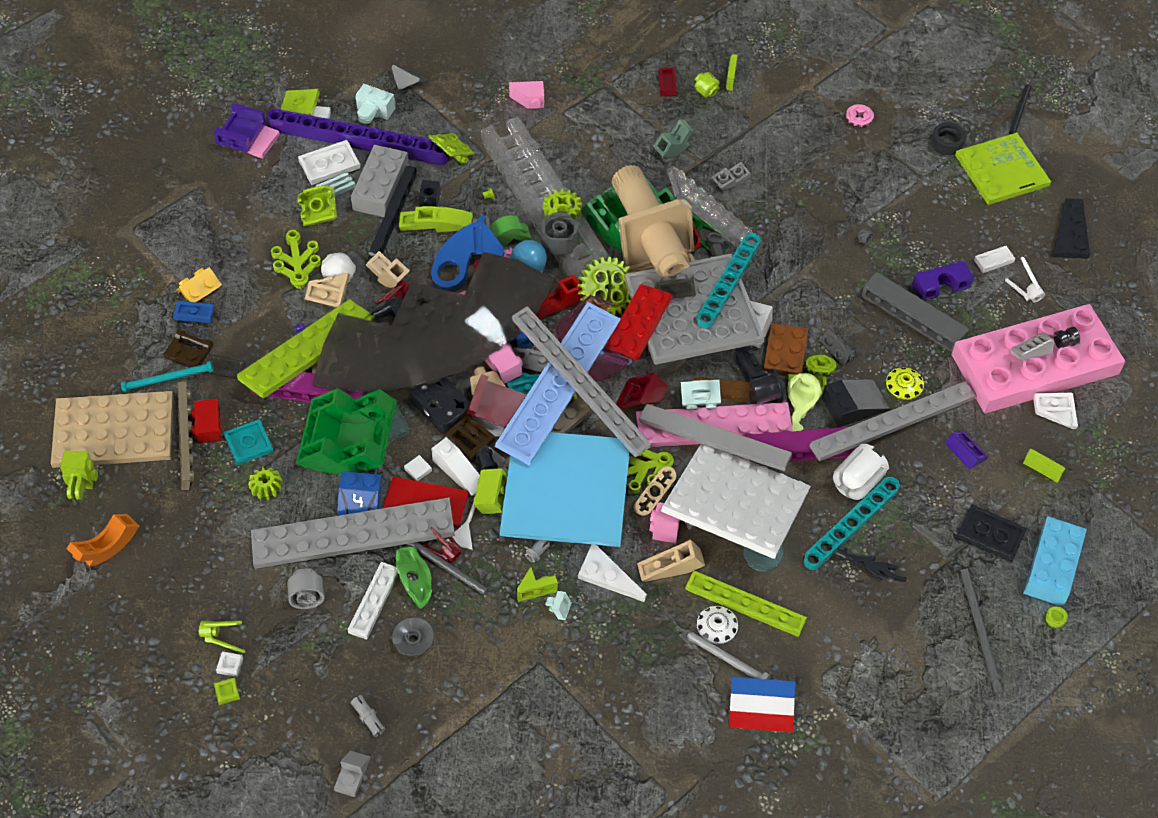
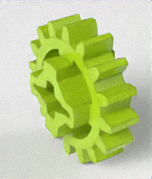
M561 189L560 192L554 190V194L548 193V198H544V215L550 217L552 213L563 212L571 215L572 219L577 220V215H581L582 210L581 198L577 197L576 192L570 194V190L564 192V189Z

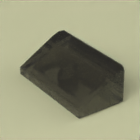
M693 277L655 283L656 289L670 293L673 296L672 299L696 296Z

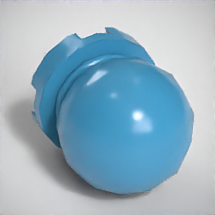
M523 240L514 247L508 258V273L513 279L522 281L524 284L536 281L546 266V250L540 243L534 240Z

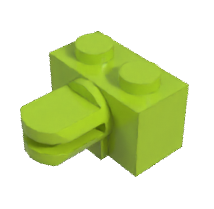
M64 450L60 468L63 473L64 482L68 485L67 497L68 499L76 497L77 500H82L84 489H93L94 482L98 479V471L95 470L94 461L90 458L88 452Z

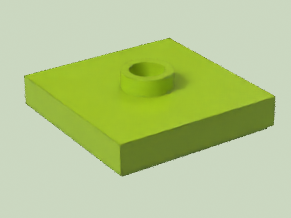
M318 89L286 91L281 110L313 116L320 92Z

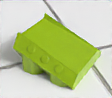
M321 185L303 190L298 195L297 200L302 208L301 220L303 221V226H312L337 218L334 187Z

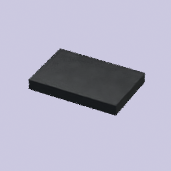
M971 504L956 538L1013 562L1027 528Z

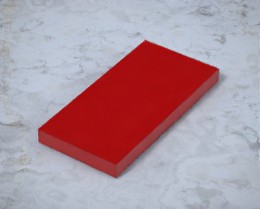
M392 477L383 508L450 498L453 525L460 528L469 491Z

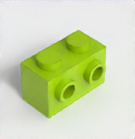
M502 468L481 470L477 481L476 495L474 496V506L482 514L503 512L508 474Z

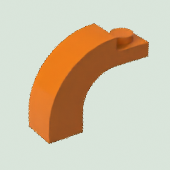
M113 514L109 523L99 535L88 541L70 542L67 550L73 554V558L78 561H85L89 566L101 564L112 558L128 544L138 530L139 525L128 514Z

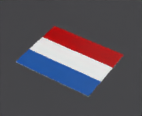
M732 677L729 728L793 733L795 682Z

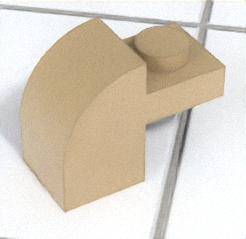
M380 251L366 264L379 277L377 281L389 288H394L410 271L397 258L391 263Z

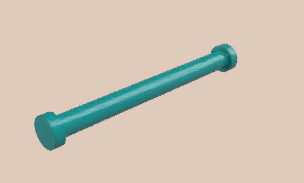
M208 361L207 364L131 382L122 381L121 388L126 393L134 388L207 371L211 373L214 372L213 364L211 361Z

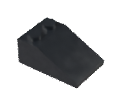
M873 379L839 380L824 385L822 400L838 428L890 411V407Z

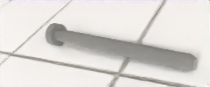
M688 633L687 638L745 674L755 679L769 680L770 674L766 672L762 674L695 633Z

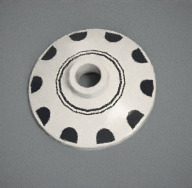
M712 606L700 613L697 619V629L701 637L713 644H723L729 642L736 635L738 621L729 609L722 606ZM715 620H720L721 623L718 624Z

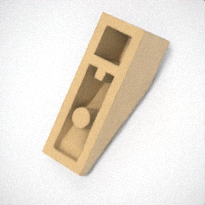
M689 540L637 563L641 580L647 582L687 574L705 566L700 547Z

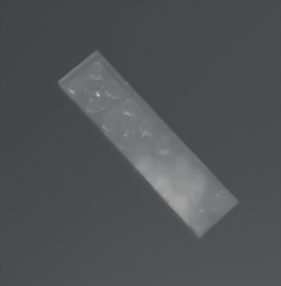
M675 166L667 169L675 197L738 248L743 238L747 234L753 233L749 226H745L741 219L734 217L733 213L730 210L727 211L722 203L716 202L711 194L708 195L701 186H697L692 178L689 179L682 170H678ZM754 240L747 241L751 245L756 244ZM757 253L755 254L752 260L758 257Z

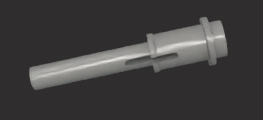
M538 540L531 548L526 550V558L532 563L539 561L540 555L550 546V541Z

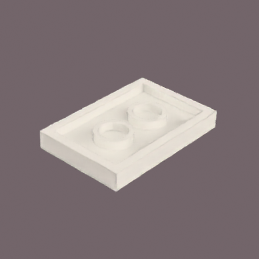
M347 140L298 156L299 162L311 185L360 169V163Z

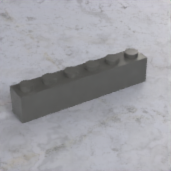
M876 272L864 285L862 297L950 352H953L955 342L967 338L969 328L964 324L957 322L948 314L936 309L917 295L892 282L886 276Z

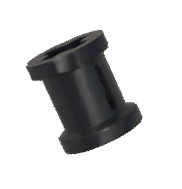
M490 448L481 449L476 453V458L482 466L481 470L498 469V464L494 462L493 451Z

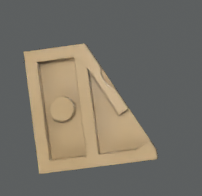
M342 273V275L334 277L330 276L321 280L309 281L305 300L337 308L343 303L350 274Z

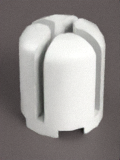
M860 444L834 471L833 481L836 488L844 496L854 500L862 499L884 477L889 469L884 455L880 457L872 450L873 446Z

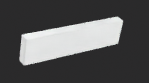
M384 562L380 563L347 630L349 634L368 639L399 575L397 567Z

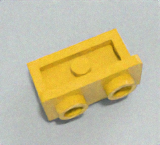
M210 267L205 270L201 268L194 273L195 276L190 280L187 277L179 282L180 286L177 291L178 293L181 292L188 302L197 303L221 287L222 284Z

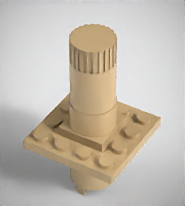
M630 165L619 169L613 175L612 185L628 214L619 218L624 266H629L627 272L653 264L658 275L670 277L684 269L690 268L687 253L694 251L692 205L689 196L660 204L638 166Z

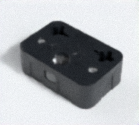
M433 372L415 384L410 390L412 404L441 434L445 435L463 417L469 415L467 410L470 401L440 372Z

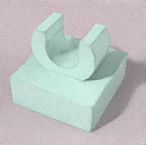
M558 591L555 598L548 597L545 605L550 606L549 611L554 612L559 620H566L572 602L565 592Z

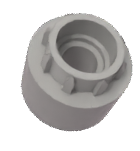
M308 568L299 569L288 579V601L291 606L298 609H311L319 606L324 601L323 580L314 570Z

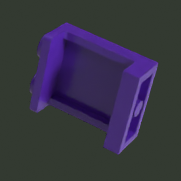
M233 103L231 105L232 114L223 128L216 127L214 130L216 144L248 153L266 124L264 113L257 109Z

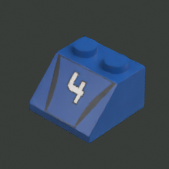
M342 471L338 491L337 516L379 509L383 490L381 475Z

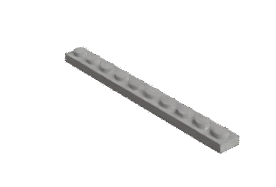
M528 306L512 316L513 322L634 457L650 448L651 443Z
M965 381L812 441L809 447L817 459L822 461L857 447L860 444L867 443L972 401L977 395Z

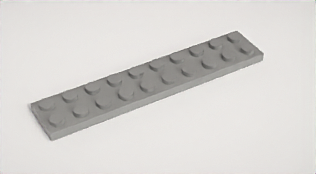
M450 498L251 530L254 568L438 539L430 531L431 527L443 538L455 536Z

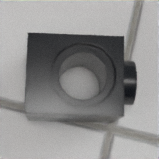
M422 180L419 192L420 207H438L441 195L439 181Z

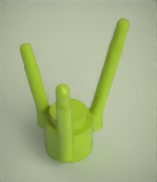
M202 620L200 622L199 636L205 637V642L214 643L242 654L245 653L244 649L214 639V636L219 634L220 626L241 625L242 621L215 622Z

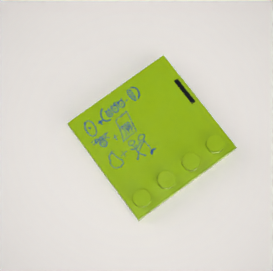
M1018 133L960 149L955 154L988 205L1039 190L1051 184L1050 179Z

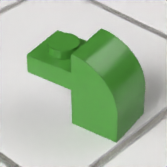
M515 215L501 217L490 226V230L503 247H506L513 239L520 241L531 239L527 225L520 223Z

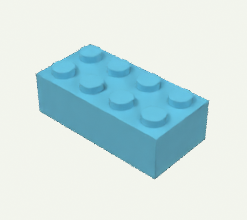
M1047 516L1041 529L1023 594L1062 607L1064 606L1070 594L1087 529Z

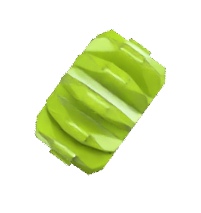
M262 467V471L255 469V475H250V482L248 484L252 495L258 496L260 500L266 497L268 501L270 496L276 497L277 492H281V485L283 483L279 472L273 471L272 467L268 470Z

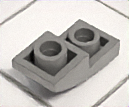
M740 162L729 170L724 168L711 178L721 190H726L749 179L751 173Z

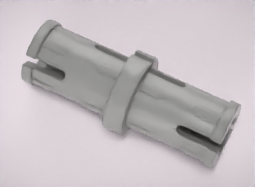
M362 695L358 696L359 700L355 697L351 701V705L360 715L361 722L367 725L374 737L378 736L377 733L381 735L385 731V727L376 717L375 710L369 707Z

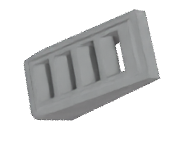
M1041 333L1011 348L1010 353L1021 361L1051 354L1054 349V339L1045 333Z

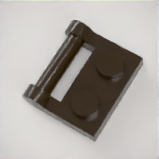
M178 329L174 339L163 355L165 359L189 368L202 365L211 351L213 341L197 338L186 334L184 330ZM184 340L203 348L198 350L181 342Z
M469 415L463 417L443 437V439L447 437L471 462L477 459L476 453L487 448L495 441V436ZM459 434L475 448L471 450L455 436Z

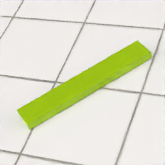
M693 571L685 588L689 592L797 637L800 636L807 617L697 571Z

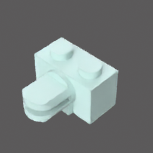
M363 84L356 94L358 120L361 123L368 124L373 118L378 117L388 120L395 110L394 94Z
M719 380L681 382L682 407H686V410L698 409V406H705L706 409L717 408V405L721 404Z

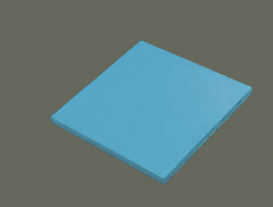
M550 432L530 465L510 455L500 536L620 547L630 451L618 438Z

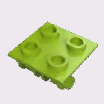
M455 134L429 135L432 141L451 157H455L460 163L466 164L469 160L468 155L475 154Z

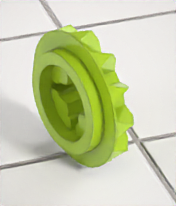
M814 355L807 359L806 367L814 375H829L835 372L836 362L831 357L825 355Z

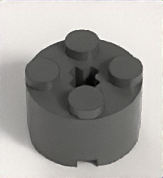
M556 212L550 214V217L542 221L541 242L547 253L562 255L571 254L578 243V223L571 218V215Z

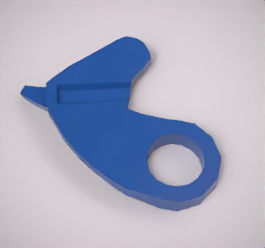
M481 215L475 223L467 225L451 236L437 253L432 266L431 276L435 285L441 290L453 291L460 288L466 282L469 263L473 254L486 255L494 261H499L503 258L505 250L492 231L484 224V215ZM447 265H456L460 269L458 276L452 281L440 279V272Z

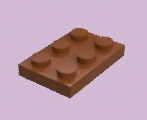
M771 323L764 371L772 373V368H775L777 374L780 375L801 374L808 329Z

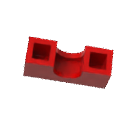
M571 275L558 281L556 290L548 295L541 288L525 295L526 307L530 306L539 320L581 302L580 299L583 297V294H578V292L582 288L577 286L581 283L575 275Z

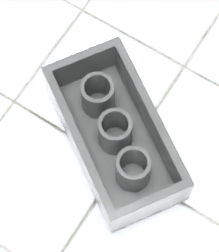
M378 145L373 146L351 195L352 209L354 211L380 217L385 216L407 165L409 166L407 152Z

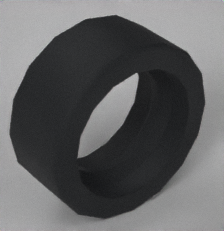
M944 122L938 124L934 128L931 144L941 154L954 155L957 150L963 148L966 138L965 131L955 123ZM943 134L952 135L958 142L947 143L941 140L939 136Z

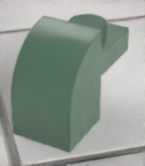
M679 119L672 132L661 133L653 147L662 157H675L685 151L690 145L687 141L694 130L685 120Z

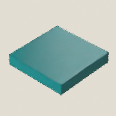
M260 419L223 432L237 466L274 452Z

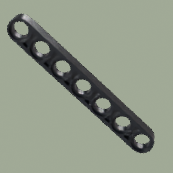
M406 166L370 247L369 260L379 251L383 254L417 175L416 167Z

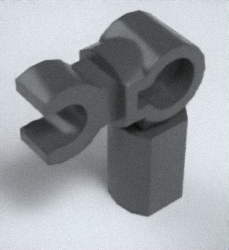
M715 232L708 234L706 245L710 248L712 257L724 255L723 245L728 247L735 246L736 240H730L733 239V232H728L725 235Z

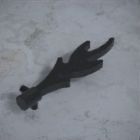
M846 547L844 550L837 548L835 556L840 557L841 561L846 558L859 569L862 563L870 574L880 580L884 578L881 573L894 580L902 582L907 580L906 577L898 576L889 571H896L898 567L895 565L873 562L876 560L875 556L862 557L849 554Z

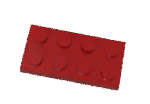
M640 284L605 348L612 353L638 361L673 296L668 292Z

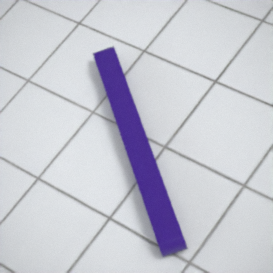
M271 109L267 112L269 128L275 129L280 133L333 144L347 140L351 147L372 151L373 146L378 145L405 151L408 153V159L437 165H444L449 161V154L431 139L281 109Z

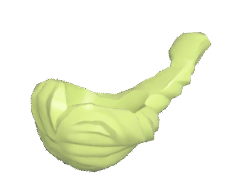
M799 373L787 385L788 398L794 407L791 417L793 431L803 430V426L799 422L806 416L809 410L814 408L822 394L819 381L809 373Z

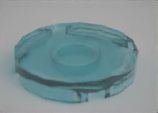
M781 546L775 559L744 547L743 557L751 568L767 572L780 565L784 549Z

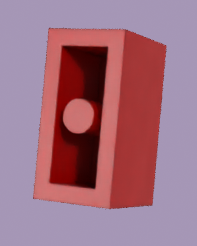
M218 399L194 401V409H191L192 420H195V425H192L193 437L196 436L198 444L222 441L221 409Z

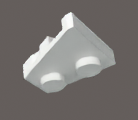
M1073 393L1034 394L1033 400L1037 415L1071 429L1078 427Z

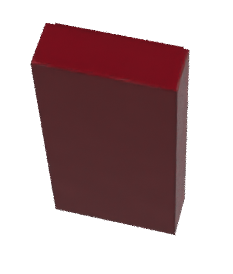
M659 68L660 96H677L676 69Z

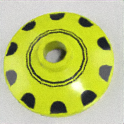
M902 367L896 368L888 374L886 386L893 396L903 400H911L922 393L924 381L915 370Z

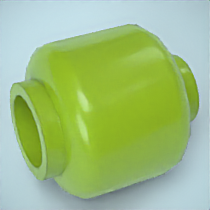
M710 72L700 73L695 78V89L704 97H713L720 89L719 81Z

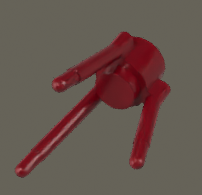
M402 280L375 303L378 305L383 301L386 302L393 296L398 299L409 300L411 298L409 293L412 287L408 282Z
M433 527L430 528V531L444 544L441 549L443 554L423 543L417 542L445 561L454 562L462 554L461 546L453 537H448L450 541L447 542Z

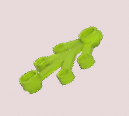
M290 230L286 234V241L291 246L292 257L283 253L281 247H273L271 249L272 257L280 259L273 263V268L275 272L289 277L294 287L304 288L309 281L308 275L321 265L320 256L312 255L319 250L316 241H310L307 244L308 249L300 256L298 244L301 242L300 233L296 230ZM309 259L310 263L302 270L301 266ZM284 262L294 267V271L286 268Z
M645 450L638 457L643 456L650 459L651 461L648 462L629 455L628 464L633 466L628 467L627 476L637 474L635 479L629 483V491L633 494L640 491L641 483L648 470L656 468L654 473L648 476L647 485L661 468L666 466L672 467L674 458L670 453L660 452L657 454Z

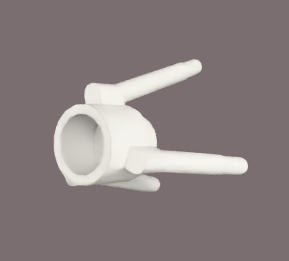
M1021 257L1033 284L1027 287L1026 293L1009 279H1005V281L1023 295L1027 301L1031 299L1033 303L1038 302L1045 297V293L1039 286L1025 258Z

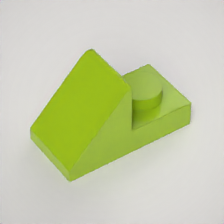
M530 568L517 588L518 602L558 592L556 576H544L539 580H535L532 568Z

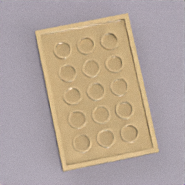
M173 392L56 399L51 454L52 468L60 467L64 450L86 451L94 461V465L171 460Z

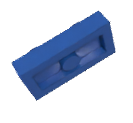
M177 301L173 317L174 320L211 324L215 307L214 304Z

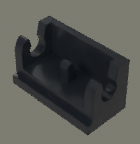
M751 345L737 348L734 353V361L749 386V379L768 374L767 371L762 369L756 359Z

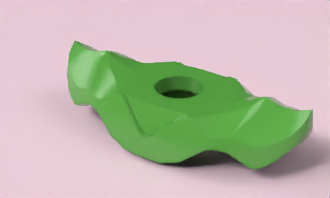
M410 546L397 549L396 566L401 582L408 595L422 609L428 603L432 594L431 573L428 565L419 556L415 547ZM414 573L418 579L412 581L407 577V574Z

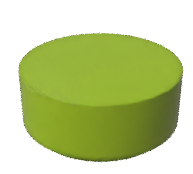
M1054 606L1048 610L1045 618L1051 627L1061 628L1065 625L1068 615L1063 608Z

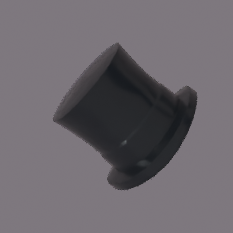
M772 368V373L749 379L751 392L757 405L779 399L782 403L787 400L786 390L775 368Z

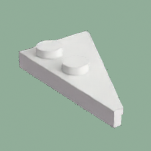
M592 544L578 574V579L645 602L647 594L597 545Z

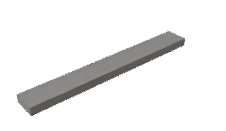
M646 404L639 418V422L782 471H785L792 456V452Z

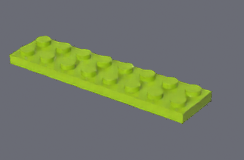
M349 299L238 373L237 378L264 399L375 323L374 316Z

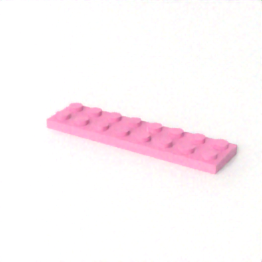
M788 402L718 406L717 408L710 409L701 407L686 410V408L667 410L738 435L746 433L761 434L764 432L776 433L786 430L793 431ZM636 411L637 428L651 443L650 447L701 444L639 422L643 411Z

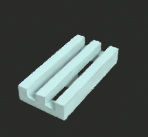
M347 172L316 185V187L321 185L334 187L335 196L355 188L354 181L352 182V178L349 177Z

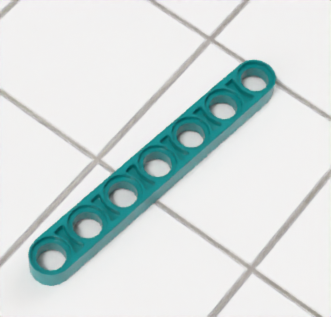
M749 233L743 238L697 315V324L701 328L706 329L714 325L760 247L759 235ZM754 240L757 243L751 245L747 241ZM745 252L748 253L749 256L742 257L740 256V253ZM734 265H739V266H741L742 268L739 269V270H736V269H733L732 266H734ZM732 278L734 281L726 282L724 279ZM722 290L725 291L726 294L719 295L716 292ZM715 303L719 307L711 308L709 307V304ZM707 316L711 320L705 322L702 321L701 318Z
M887 477L880 482L806 552L804 557L806 568L810 570L820 568L837 551V548L840 549L896 496L900 487L899 481L894 477ZM893 484L896 489L888 490L885 485ZM875 495L881 496L883 501L875 502L872 497ZM866 507L870 510V513L863 514L860 512V508ZM853 519L858 525L850 526L847 524V520ZM840 531L845 537L842 539L836 538L834 533ZM825 543L829 544L832 549L830 551H824L821 548V545ZM815 556L819 561L811 563L808 561V557Z

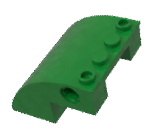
M646 178L660 204L676 200L667 187L657 192ZM612 186L582 207L581 213L608 244L622 252L619 218L628 214Z
M339 388L312 398L296 464L310 470L330 474H342V471L363 473L382 466L385 461L386 448L389 444L388 438L392 429V420L396 412L397 400L380 389L353 399Z

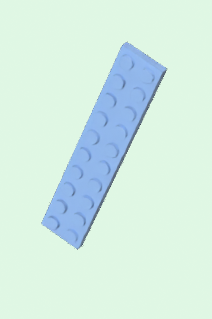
M587 302L561 344L588 373L621 319ZM548 362L495 444L496 448L528 465L531 464L576 393L550 362Z

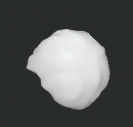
M344 253L327 255L321 265V272L324 278L348 273L350 274L348 282L353 278L356 269L352 260Z

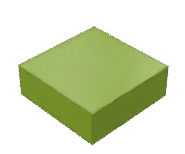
M235 678L214 683L219 705L240 699Z

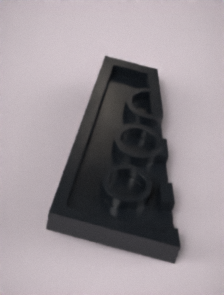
M1065 198L1053 257L1089 259L1090 249L1083 199Z

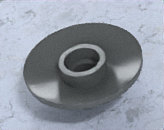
M421 618L402 620L396 625L392 634L395 648L407 656H418L425 653L432 646L434 640V632L431 625ZM412 638H416V639H417V641H415V642H411L410 640H411Z

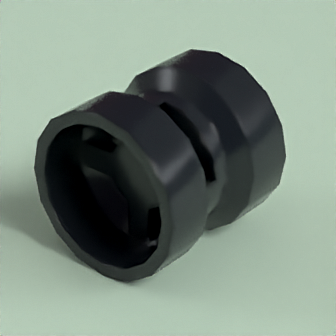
M1069 327L1066 331L1059 330L1054 332V335H1056L1054 336V342L1058 349L1068 347V345L1075 346L1080 343V335L1075 327Z

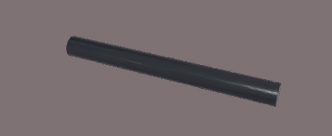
M1030 85L1024 86L1009 135L1017 132L1031 90Z

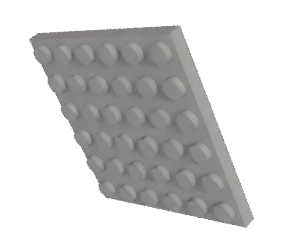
M731 254L688 262L690 268L684 269L670 277L658 275L655 269L624 275L631 300L640 284L668 292L673 296L647 343L654 365L764 342L765 337L741 279L714 325L705 329L697 324V315L731 260ZM732 278L724 279L726 282L734 281ZM722 290L716 292L719 295L726 294V292ZM715 303L709 304V307L711 308L719 307ZM707 316L701 318V320L705 322L711 320Z

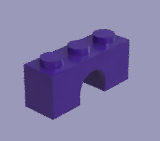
M965 261L953 262L950 265L936 267L932 270L921 271L915 274L912 287L917 296L926 301L938 297L940 284L949 285L954 293L971 288L974 276Z

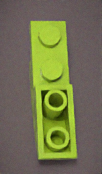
M416 207L415 211L400 212L399 228L401 231L436 229L437 232L459 231L472 223L473 214L464 210L446 207Z

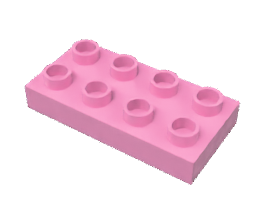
M1090 304L957 341L952 352V357L966 382L977 395L975 398L984 414L1033 400L1035 393H1057L1119 375L1125 364L1123 356ZM1069 327H1075L1080 335V343L1075 346L1068 345V347L1058 349L1054 342V349L1051 354L1021 361L1010 353L1011 348L1041 333H1045L1054 339V336H1056L1054 332L1059 330L1066 331Z

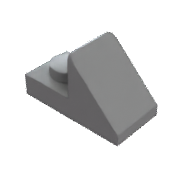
M349 751L340 762L342 769L334 790L356 797L371 757Z

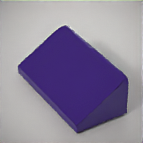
M964 431L951 433L945 441V444L968 469L974 468L988 458Z

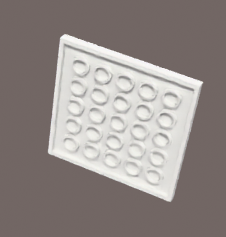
M701 443L665 501L661 512L775 559L811 486L802 481L787 477L782 473L770 470L765 466L753 463L748 459Z

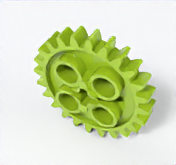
M599 257L598 261L592 260L593 265L586 264L588 270H582L584 277H579L582 284L577 286L581 287L582 290L578 294H583L580 301H586V304L589 302L614 316L615 312L621 314V308L627 309L625 303H630L631 301L624 275L633 272H627L629 266L623 267L624 261L618 262V258L611 260V257H606L605 259ZM598 272L601 274V280L599 282L596 279V275ZM615 273L618 275L617 282L613 279ZM597 291H599L600 293L599 300H596L595 294ZM614 292L617 293V299L615 301L612 297Z

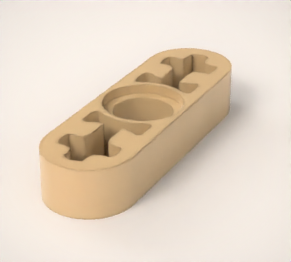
M666 466L657 472L634 503L633 508L637 515H648L654 509L657 502L660 501L676 479V472L673 468ZM662 472H670L669 477L671 479H666L663 482V485L659 482H656V479L658 481H661L663 479L664 475L662 474ZM651 486H657L660 489L659 496L654 497L650 494ZM647 498L654 501V503H652L651 501L647 503V511L639 510L641 507L639 503H644L647 500Z

